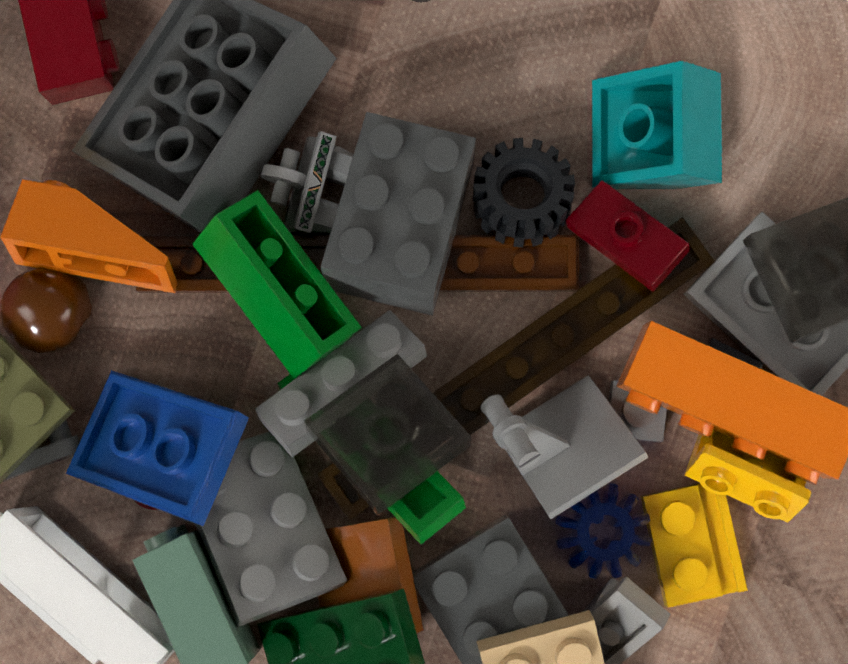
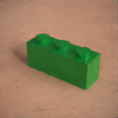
M258 190L216 214L192 244L294 380L344 344L362 328Z

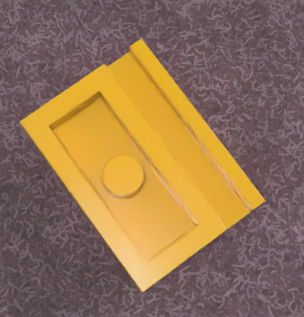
M701 484L640 496L664 606L669 608L721 597L729 593L748 591L726 495L714 494L706 490Z

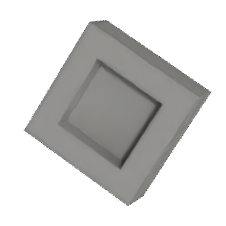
M611 381L609 403L637 440L662 443L664 440L667 409L660 407L658 414L640 409L625 401L629 392L616 387L618 381Z

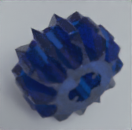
M608 483L604 489L602 502L600 501L598 490L585 497L587 505L584 506L579 501L570 508L576 512L574 519L564 515H557L555 518V524L564 528H572V534L556 539L557 547L559 549H567L578 546L567 560L568 565L575 569L589 557L587 575L593 579L599 577L603 561L606 562L607 570L613 578L621 577L622 568L618 558L623 557L629 564L637 567L641 563V559L630 550L632 543L634 542L641 546H649L651 543L650 537L635 533L634 527L646 525L650 522L649 514L636 513L631 516L628 514L636 506L639 498L635 494L629 493L616 505L619 490L618 485ZM604 515H609L612 519L608 522V525L616 527L614 538H604L602 545L596 546L594 542L598 538L589 534V527L591 523H601Z

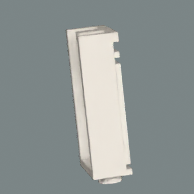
M38 506L13 508L6 510L4 514L0 512V583L92 664H96L99 661L104 664H164L175 652L156 610Z

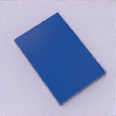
M111 370L66 474L204 526L249 417L239 411Z

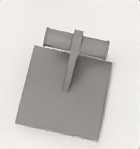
M589 375L523 417L513 415L501 395L488 397L481 405L482 412L494 427L492 432L494 440L498 446L505 449L550 519L648 458L645 450Z

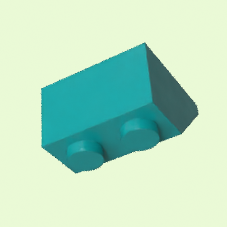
M678 61L592 80V188H595L601 180L614 189H683L722 183L721 73L685 61Z

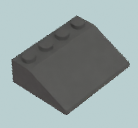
M173 0L72 152L181 222L202 233L216 214L246 197L262 173L263 165L268 164L337 58L307 25L254 0Z

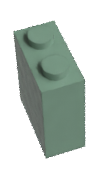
M185 524L144 541L147 553L132 561L180 664H249L261 650L249 623L240 627L236 626L198 530L189 533Z

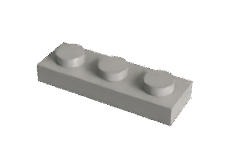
M389 310L255 408V411L264 426L291 457H294L426 358L425 345Z

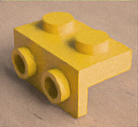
M713 430L710 438L698 434L684 476L700 482L709 492L718 495H728L752 506L758 514L764 517L780 519L787 523L809 503L811 490L805 488V481L783 471L787 462L767 453L764 460L759 461L737 452L731 448L734 438L716 430Z

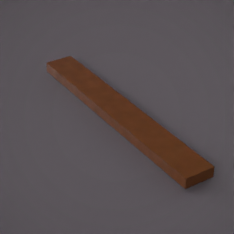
M330 235L293 236L322 274L321 264ZM455 235L440 292H577L579 290V236L556 235L550 240L547 235H544L542 244L532 246L531 238L524 239L522 248L513 247L514 238L508 236L504 244L495 240L496 235ZM141 236L168 256L178 282L175 293H229L192 245L198 236ZM136 286L138 293H170Z

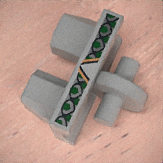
M320 131L317 137H307L298 171H296L300 152L289 148H284L280 166L263 165L260 177L275 183L270 200L271 203L286 206L290 190L293 188L283 224L294 236L310 233L330 235L339 204L320 198L324 182L327 180L345 186L354 155L335 145L337 136Z

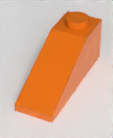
M22 179L0 236L15 264L33 268L41 267L66 274L164 292H176L178 282L168 256L77 189L71 188L60 181L46 180L41 183Z

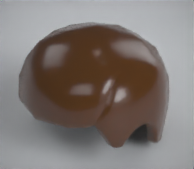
M41 267L18 275L10 282L0 302L4 330L21 348L37 353L55 351L73 342L84 322L90 317L92 309L87 287L76 275Z

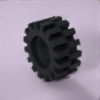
M513 138V147L511 149H508L503 141L495 146V155L493 156L488 151L482 157L481 167L477 166L472 200L474 202L473 211L476 219L482 218L481 228L487 234L494 229L496 231L495 240L504 244L508 236L514 238L513 247L523 248L524 239L530 238L532 246L540 245L545 234L550 240L558 234L559 226L564 227L566 219L569 217L575 193L573 192L575 187L574 174L569 175L571 165L566 158L560 162L557 161L559 150L552 145L546 153L541 151L543 142L541 140L533 138L532 147L524 148L523 138ZM528 177L539 182L544 190L545 197L538 206L532 209H518L510 206L504 200L501 192L502 187L512 178Z

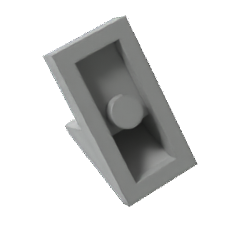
M626 576L620 582L614 578L610 579L583 610V612L590 610L595 620L605 664H621L659 633L671 615Z

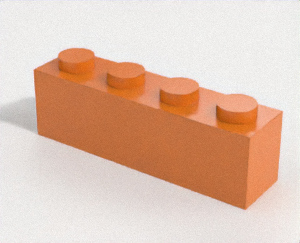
M649 321L642 326L616 387L629 392L625 400L626 402L653 414H658L660 407H664L682 415L678 425L699 435L710 438L713 430H716L734 438L731 448L756 460L763 461L766 453L787 462L783 470L784 472L805 482L816 485L819 477L839 480L848 458V407L653 321Z

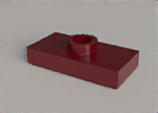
M603 180L566 219L568 229L652 292L656 290L690 251L687 241Z

